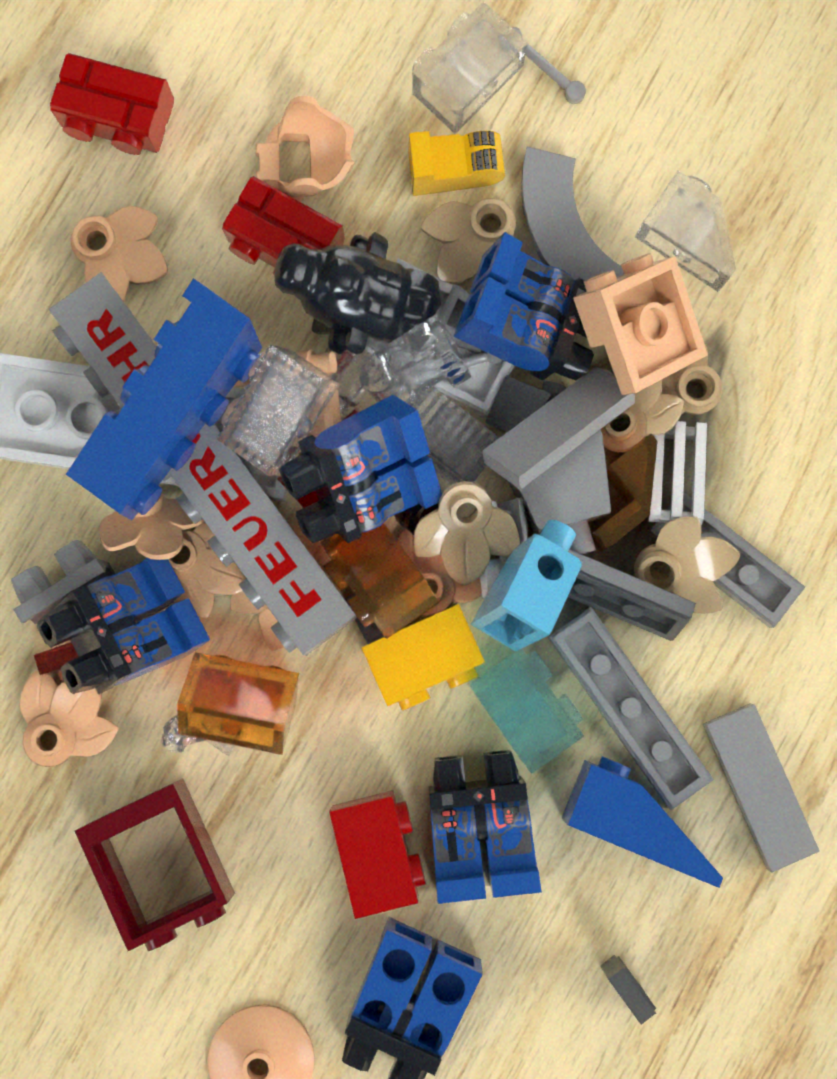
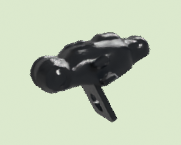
M376 232L372 233L369 239L362 235H354L350 246L330 245L318 250L292 243L282 248L276 262L275 286L283 293L294 295L301 300L305 312L314 318L312 332L319 335L330 334L328 347L331 351L343 355L347 350L358 355L363 353L368 338L383 342L394 349L402 348L419 353L423 352L435 333V316L441 306L439 281L424 271L404 268L400 263L387 260L388 241Z

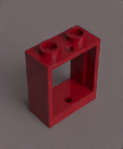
M183 778L75 830V834L127 951L145 944L147 951H152L175 939L178 936L175 931L176 928L194 920L196 927L199 928L226 914L223 905L231 900L235 892ZM171 808H175L211 890L146 921L109 838Z

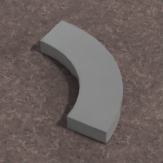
M527 147L521 179L522 209L534 242L533 247L541 262L546 266H553L566 271L572 276L574 281L579 277L587 280L614 270L616 277L623 275L621 265L614 262L595 244L580 219L573 190V171L576 158Z

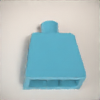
M548 520L540 535L534 534L516 547L501 569L473 618L471 625L515 652L549 636L582 567L580 559L568 552L576 537L575 531L560 521Z

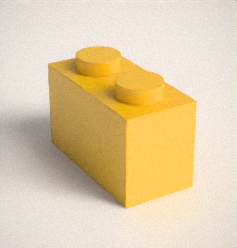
M459 604L362 647V651L387 707L398 702L402 711L430 699L431 697L427 689L445 680L449 688L452 689L477 678L478 674L475 667L485 663Z

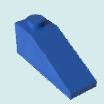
M601 756L598 765L584 760L562 816L563 821L568 826L720 888L723 877L641 784L628 778L631 768Z

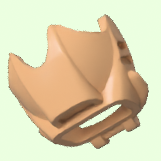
M310 96L295 97L286 107L281 122L269 133L266 143H256V156L259 157V171H256V178L300 202L304 200V197H312L318 192L332 188L342 181L354 167V161L351 159L354 129L333 113L321 108L315 98ZM307 142L309 144L310 178H298L293 182L280 181L279 147L281 143Z

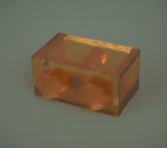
M384 523L376 529L361 532L362 537L350 543H347L338 534L322 540L320 544L331 558L323 567L340 591L350 586L356 596L347 602L365 628L375 622L385 638L388 639L439 603L424 576Z
M195 652L177 702L178 734L283 755L297 703L299 673L287 671L274 665L262 666L238 661L225 655L213 656Z

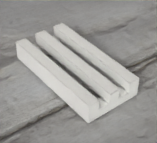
M678 421L668 432L653 435L652 451L654 449L657 450L649 522L668 523L676 518L695 516L698 517L702 525L705 501L707 423L697 422L695 427L686 426V422ZM664 439H674L671 510H661ZM685 440L694 441L691 512L683 511Z

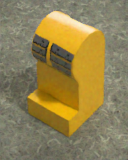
M430 131L409 133L408 155L413 196L491 186L505 178L501 136L495 131H475L461 136L460 134L430 136Z

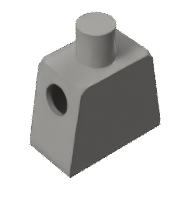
M601 429L520 490L509 482L515 497L523 499L524 515L532 532L540 535L548 520L560 521L571 527L576 533V537L569 549L582 555L596 551L588 522L604 518L611 512Z

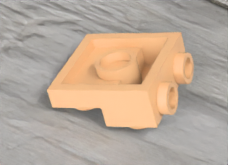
M651 253L631 259L621 264L623 275L616 277L614 270L589 278L584 281L586 292L573 297L590 348L605 346L621 395L637 393L708 355L675 256L654 262Z

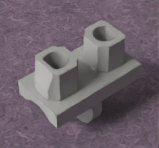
M74 540L57 550L54 554L66 574V577L51 585L44 571L39 566L29 568L11 579L17 598L21 605L13 610L21 623L31 620L34 624H37L44 615L52 611L71 591L86 585L88 586L116 573L109 562L97 559L95 554L82 541Z

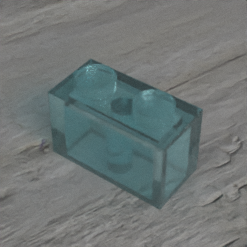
M520 649L516 652L512 651L467 684L526 769L532 774L584 737L577 727V724L583 718L566 694L557 698L546 681L552 677V674L536 651L527 655L523 649Z

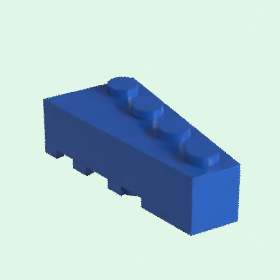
M194 278L182 295L191 304L181 319L175 323L166 320L153 339L158 343L154 353L155 359L150 366L145 365L140 369H134L122 388L124 389L120 396V401L124 404L119 414L113 410L105 413L66 473L68 477L131 521L138 513L145 515L155 505L163 490L159 484L172 468L177 471L185 465L196 447V444L192 442L205 424L210 427L219 420L229 404V400L226 398L227 394L238 380L242 383L246 382L256 371L262 359V356L258 354L262 346L250 318Z

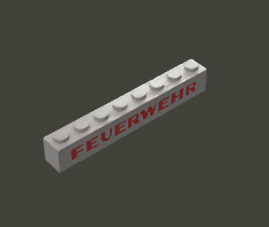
M100 272L49 308V311L60 324L52 331L71 356H74L79 351L91 366L83 373L98 394L103 398L110 393L122 409L124 404L120 401V396L124 389L122 388L134 369L151 365L155 359L154 353L157 346L103 273ZM205 424L192 441L196 444V447L189 460L177 471L172 468L163 481L165 482L170 477L174 479L183 491V494L176 498L179 505L194 524L203 519L215 535L207 541L212 550L226 567L235 562L246 579L239 583V586L258 610L266 604L278 622L271 626V629L285 649L290 653L298 648L302 655L307 656L358 617L215 424L210 427Z

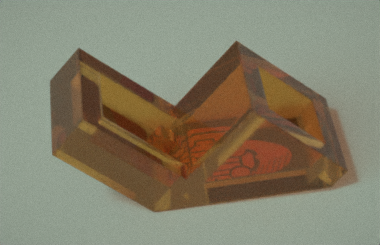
M652 434L645 437L606 469L608 481L628 505L591 533L594 544L600 551L612 546L650 515L658 443Z

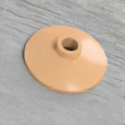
M270 1005L246 1007L228 1017L215 1033L208 1053L210 1079H311L314 1070V1048L306 1028L291 1013ZM257 1058L263 1059L268 1064L269 1070L262 1075L255 1074L250 1069V1061Z

